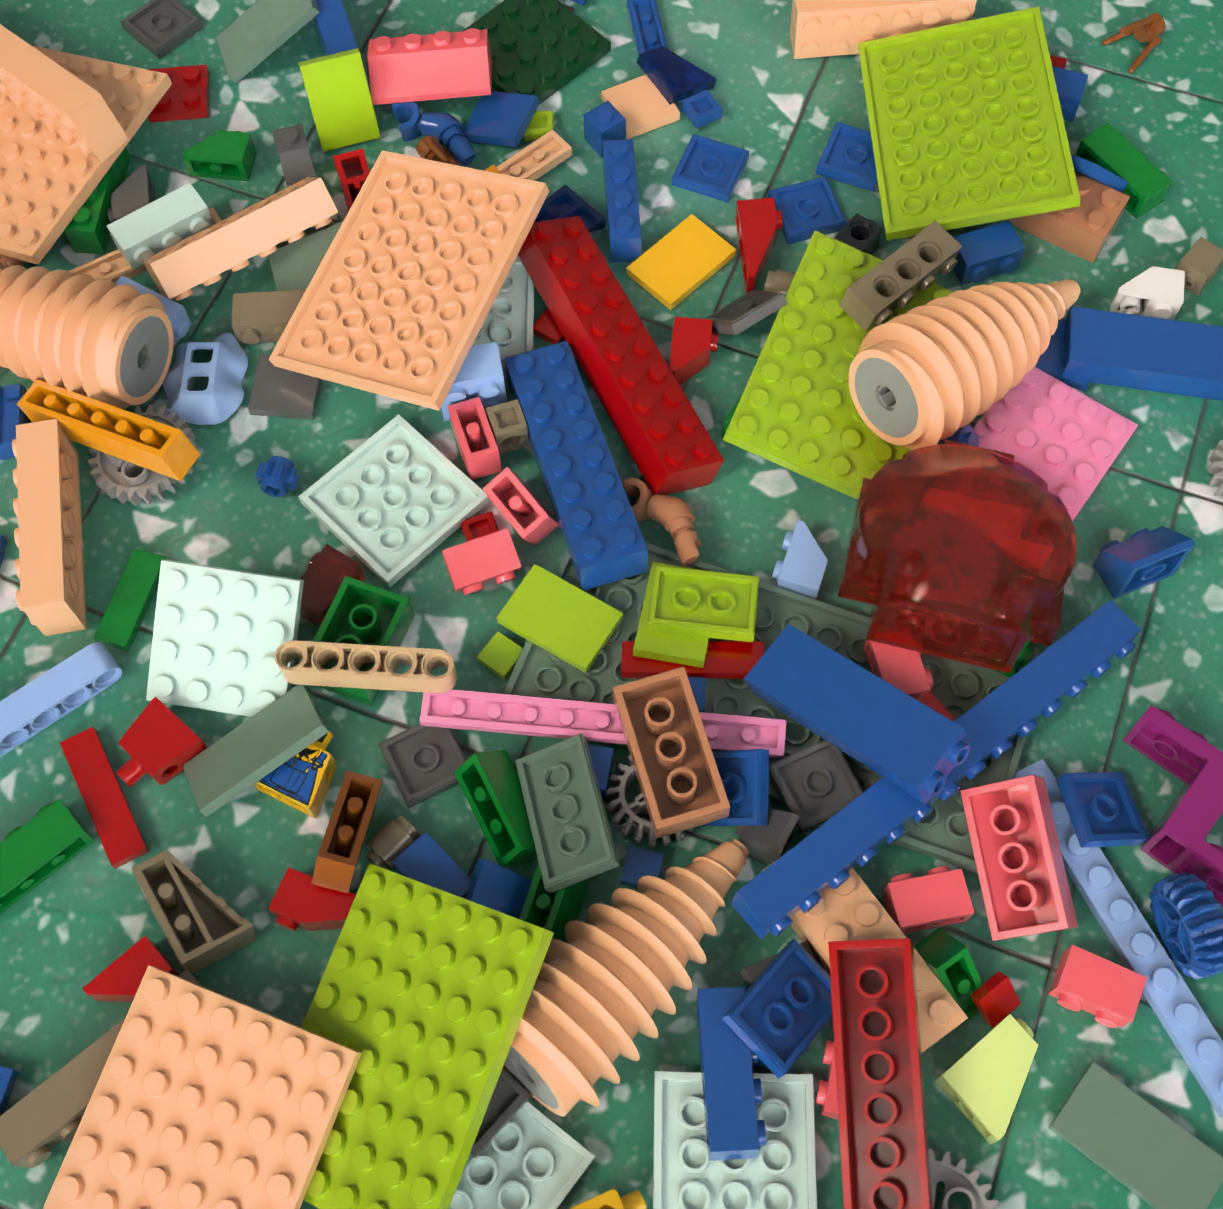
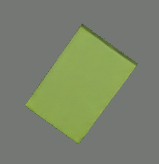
M358 48L298 62L323 152L381 138Z
M652 562L633 648V656L704 668L709 638L646 631L654 565L687 568Z
M534 564L496 619L500 625L587 673L622 621L623 613Z
M654 565L646 631L753 643L759 576Z

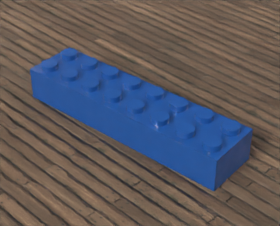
M564 341L505 357L508 384L514 400L518 399L527 423L528 440L581 589L587 590L649 572L648 549L568 342Z

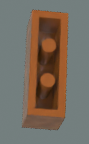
M346 771L317 855L311 884L349 893L375 812L383 780Z

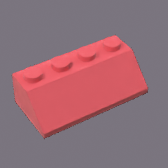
M470 28L461 32L449 33L447 31H439L435 34H408L404 37L394 38L381 36L369 40L367 59L373 105L491 95L492 56L487 29L478 30Z
M1030 775L960 790L992 941L1078 928L1045 779L1040 776Z

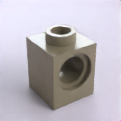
M1200 237L1180 260L1176 270L1185 271L1184 289L1198 296L1222 266L1223 250Z
M518 399L486 408V417L499 454L528 447V426Z

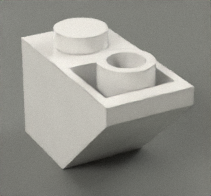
M1152 266L1118 288L1110 305V312L1174 320L1184 302L1185 271Z

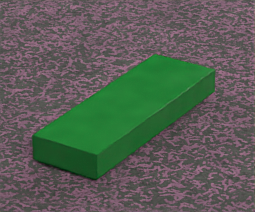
M133 549L93 639L96 642H102L105 646L129 652L158 587L161 560L167 559L165 556Z

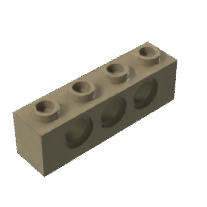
M935 220L848 287L839 306L865 332L876 324H884L892 317L893 310L897 307L901 310L904 309L914 299L917 291L925 292L936 281L937 275L940 273L944 276L948 274L958 263L955 258L962 246Z

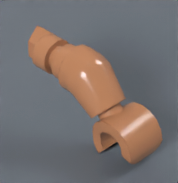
M638 478L624 480L622 482L624 490L633 498L640 497L638 503L631 506L636 521L641 522L650 518L664 525L665 530L670 532L672 538H674V544L683 567L694 563L699 557L697 549L701 546V542L697 532L694 531L693 523L695 517L690 506L681 498L660 494L653 495L650 488Z

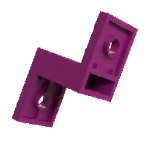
M1150 705L1122 741L1185 784L1140 850L1174 874L1178 873L1179 875L1186 872L1194 874L1199 880H1203L1206 883L1207 890H1211L1214 893V899L1223 907V848L1216 844H1209L1204 840L1223 812V752L1209 744L1202 734L1190 731L1178 723L1169 712Z

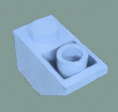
M797 520L794 532L788 530L786 532L782 550L787 551L784 561L777 560L772 579L777 580V587L817 600L828 560L805 522Z

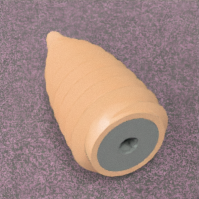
M11 265L5 269L0 268L1 367L10 369L21 378L31 379L32 382L38 379L47 382L50 387L55 385L68 390V392L72 391L123 410L131 405L145 403L158 391L167 375L174 344L172 325L159 298L150 293L140 294L131 285L121 284L117 286L108 279L94 280L89 275H72L66 270L57 269L49 271L45 267L40 266L26 269L20 265Z
M1064 279L1058 282H1051L1048 285L1025 282H995L989 285H976L966 290L955 291L945 297L931 300L926 305L917 306L906 314L898 315L887 323L874 327L862 340L858 354L853 359L849 369V389L859 415L877 436L891 444L901 445L913 451H926L933 448L939 440L951 437L959 428L967 426L976 416L982 415L989 410L993 403L1003 399L1008 391L1016 387L1022 381L1025 374L1036 366L1039 356L1047 350L1050 338L1057 330L1058 320L1062 319L1065 316V312L1078 300L1081 292L1078 283L1074 280Z
M732 839L730 842L725 841L704 856L694 858L692 863L684 868L676 866L668 868L665 872L664 880L654 876H642L637 882L638 892L627 888L615 889L611 897L612 906L601 903L591 905L587 911L589 924L577 920L569 921L564 929L566 942L556 939L551 940L544 958L545 962L541 966L503 1066L533 1098L548 1110L564 1117L580 1100L600 1107L599 1099L593 1087L597 1080L603 1078L614 1084H619L620 1077L613 1062L619 1055L632 1061L638 1062L640 1060V1055L633 1042L637 1033L639 1032L654 1039L658 1038L657 1027L651 1018L654 1011L657 1009L664 1013L675 1015L676 1006L669 995V991L673 985L684 990H691L692 982L685 970L688 961L690 960L698 964H705L707 961L705 953L699 944L704 934L717 935V930L712 920L718 908L725 907L723 900L733 882H736V877L746 864V857L749 855L747 848L737 839Z

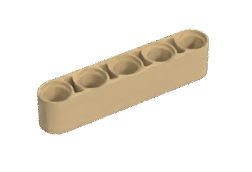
M291 640L282 643L275 652V662L284 679L289 683L297 685L446 693L453 689L458 679L452 656L440 649ZM295 658L302 659V661L294 667L287 666L288 663ZM332 660L338 661L335 667L323 669L327 662ZM375 663L371 670L359 671L363 664ZM401 665L411 666V669L406 673H395V670ZM438 667H445L448 669L447 672L441 676H434L431 674V672Z

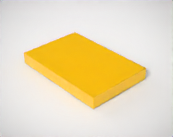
M691 214L627 266L626 274L671 311L736 256V249Z

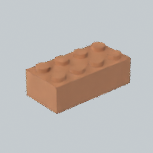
M1075 172L1080 194L1079 207L1003 220H1010L1013 226L1094 263L1120 221L1130 196Z
M677 668L613 687V700L656 839L727 818L730 811L729 801L685 668Z

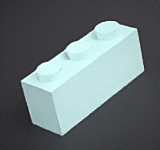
M188 183L107 225V228L115 245L132 270L144 265L143 260L214 225L207 205L191 183Z

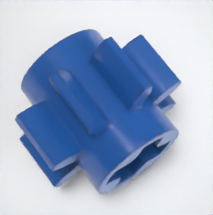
M272 456L270 459H267L266 464L260 462L255 477L259 479L258 484L261 485V490L273 497H284L285 494H288L289 490L295 491L300 476L296 475L297 469L294 468V463L282 456Z

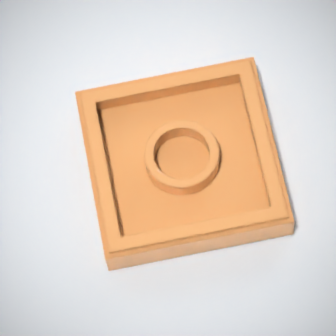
M655 72L601 91L602 101L606 102L608 100L626 119V139H631L680 120L679 110Z

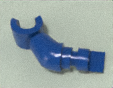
M414 102L394 103L392 105L394 118L401 122L399 130L403 141H412L421 135L434 136L441 145H446L460 166L465 167L472 163L477 154L474 152L469 140L465 137L463 126L454 116L449 113L424 112L421 116L418 106Z

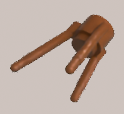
M1157 12L1151 13L1141 20L1120 28L1119 33L1103 40L1102 45L1106 46L1133 33L1137 41L1148 43L1128 69V73L1132 74L1151 50L1161 43L1159 36L1165 31V21Z
M426 136L418 142L416 151L420 158L443 163L449 162L450 164L460 166L434 136Z

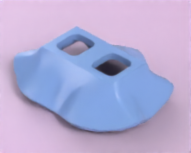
M226 332L214 340L184 342L177 347L176 361L168 370L162 383L168 397L169 407L167 411L169 414L176 411L180 419L184 418L187 423L216 425L227 420L238 409L244 398L242 380L248 367V358L234 335ZM197 349H212V360L208 363H193V352ZM191 377H209L208 387L203 391H189V379Z

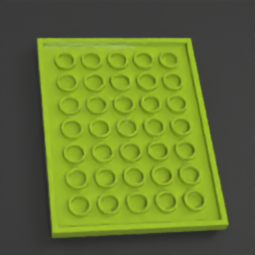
M1039 6L858 43L886 241L916 236L935 220L945 230L1080 206L1079 189Z
M814 230L785 296L788 304L781 307L722 440L907 521L913 512L930 462L923 451H913L881 439L865 424L859 415L849 389V369L853 359L858 354L862 340L870 330L878 325H874L865 332L839 306L848 287L883 260ZM934 283L925 292L917 291L914 299L904 309L901 310L897 307L893 310L894 313L889 320L898 315L906 314L917 306L926 305L931 300L945 297L953 291Z
M369 863L302 1024V1028L362 1052L304 1201L318 1209H449L554 932Z

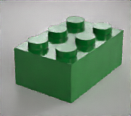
M345 576L313 641L400 647L415 616L410 598ZM332 660L327 662L323 669L335 667L338 661ZM365 663L359 668V671H369L374 667L375 663ZM318 686L370 706L373 705L380 691L377 689Z

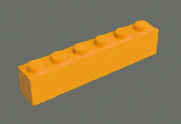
M38 379L35 380L17 403L19 408L32 422L57 419L71 441L182 481L200 456V453L180 429L72 391L68 392V390L55 385L50 387L47 382Z

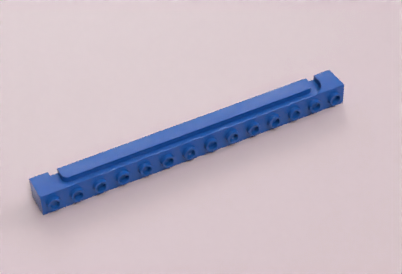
M1109 600L954 721L965 729L972 745L965 761L960 765H956L949 773L946 784L936 796L932 795L929 801L924 804L884 777L739 889L735 893L731 905L761 940L771 932L775 937L780 935L793 923V920L790 918L800 909L807 913L821 901L822 897L819 893L828 886L833 890L841 886L851 876L848 872L849 869L857 863L861 868L867 865L878 855L879 852L876 848L884 841L889 845L897 841L907 831L903 827L912 819L916 823L923 820L934 809L931 806L934 801L940 797L945 802L960 789L958 782L964 777L971 781L979 775L987 766L984 763L985 760L990 756L997 760L1013 746L1010 740L1017 735L1021 739L1025 738L1038 726L1035 720L1042 715L1047 719L1050 718L1063 706L1060 700L1067 695L1071 699L1076 697L1087 687L1088 684L1085 680L1090 676H1093L1095 679L1101 677L1112 666L1109 661L1115 656L1120 660L1126 657L1136 647L1133 640L1140 633L1141 629L1115 603Z

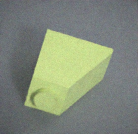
M1011 1014L996 1025L935 1081L990 1145L1005 1136L1038 1048V1044L1033 1039L1034 1033L1023 1020L1019 1018L1015 1020Z

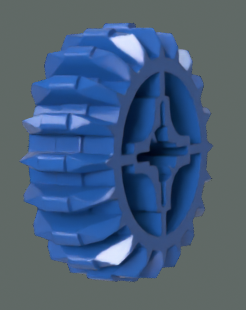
M1186 872L1179 875L1175 873L1166 876L1158 881V883L1153 884L1152 892H1150V899L1152 901L1150 909L1153 912L1152 920L1157 928L1156 933L1160 936L1162 946H1165L1169 958L1174 960L1176 967L1182 970L1187 977H1193L1195 980L1202 977L1206 979L1223 971V913L1221 911V904L1217 903L1214 899V893L1211 890H1207L1206 883L1203 880H1199L1194 874Z

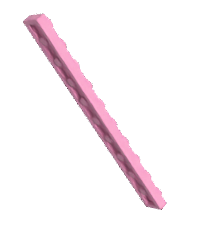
M453 689L446 693H423L419 721L421 726L568 739L582 733L587 741L627 745L615 704ZM699 712L712 751L769 750V758L782 759L784 757L786 720Z

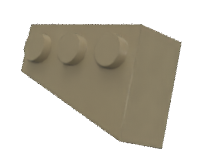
M168 850L131 868L136 882L183 972L189 969L195 974L256 941L254 926L245 918L240 917L219 895H215L207 888L201 879Z

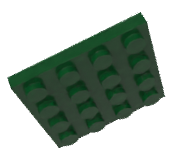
M504 0L463 30L465 31L470 28L488 30L492 56V87L496 91L536 95L540 104L611 51V42L558 0Z

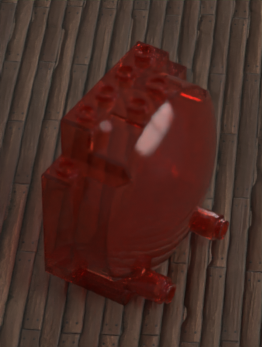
M945 440L944 444L925 446L908 451L907 454H903L902 459L891 460L885 464L872 479L863 477L856 501L837 597L872 604L866 640L1010 673L1026 641L1050 646L1060 628L1064 586L1073 570L1077 548L1072 519L1061 499L1048 491L1047 483L1040 476L1014 460L1015 455L950 440Z

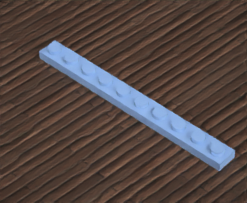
M1042 759L1016 772L1014 779L1030 775L1040 776L1045 779L1065 870L1126 968L1147 977L1142 992L1218 1116L1220 1118L1223 1117V1041L1099 847L1081 848L1056 779L1045 761Z

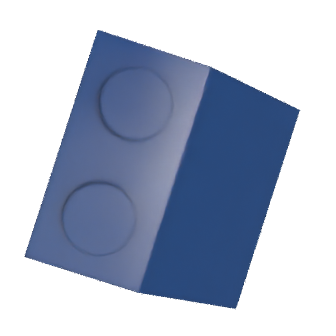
M1164 526L1151 531L1148 528H1144L1134 533L1126 541L1120 543L1118 540H1114L1104 545L1100 549L1101 553L1093 566L1113 599H1116L1174 575L1196 544L1192 538Z

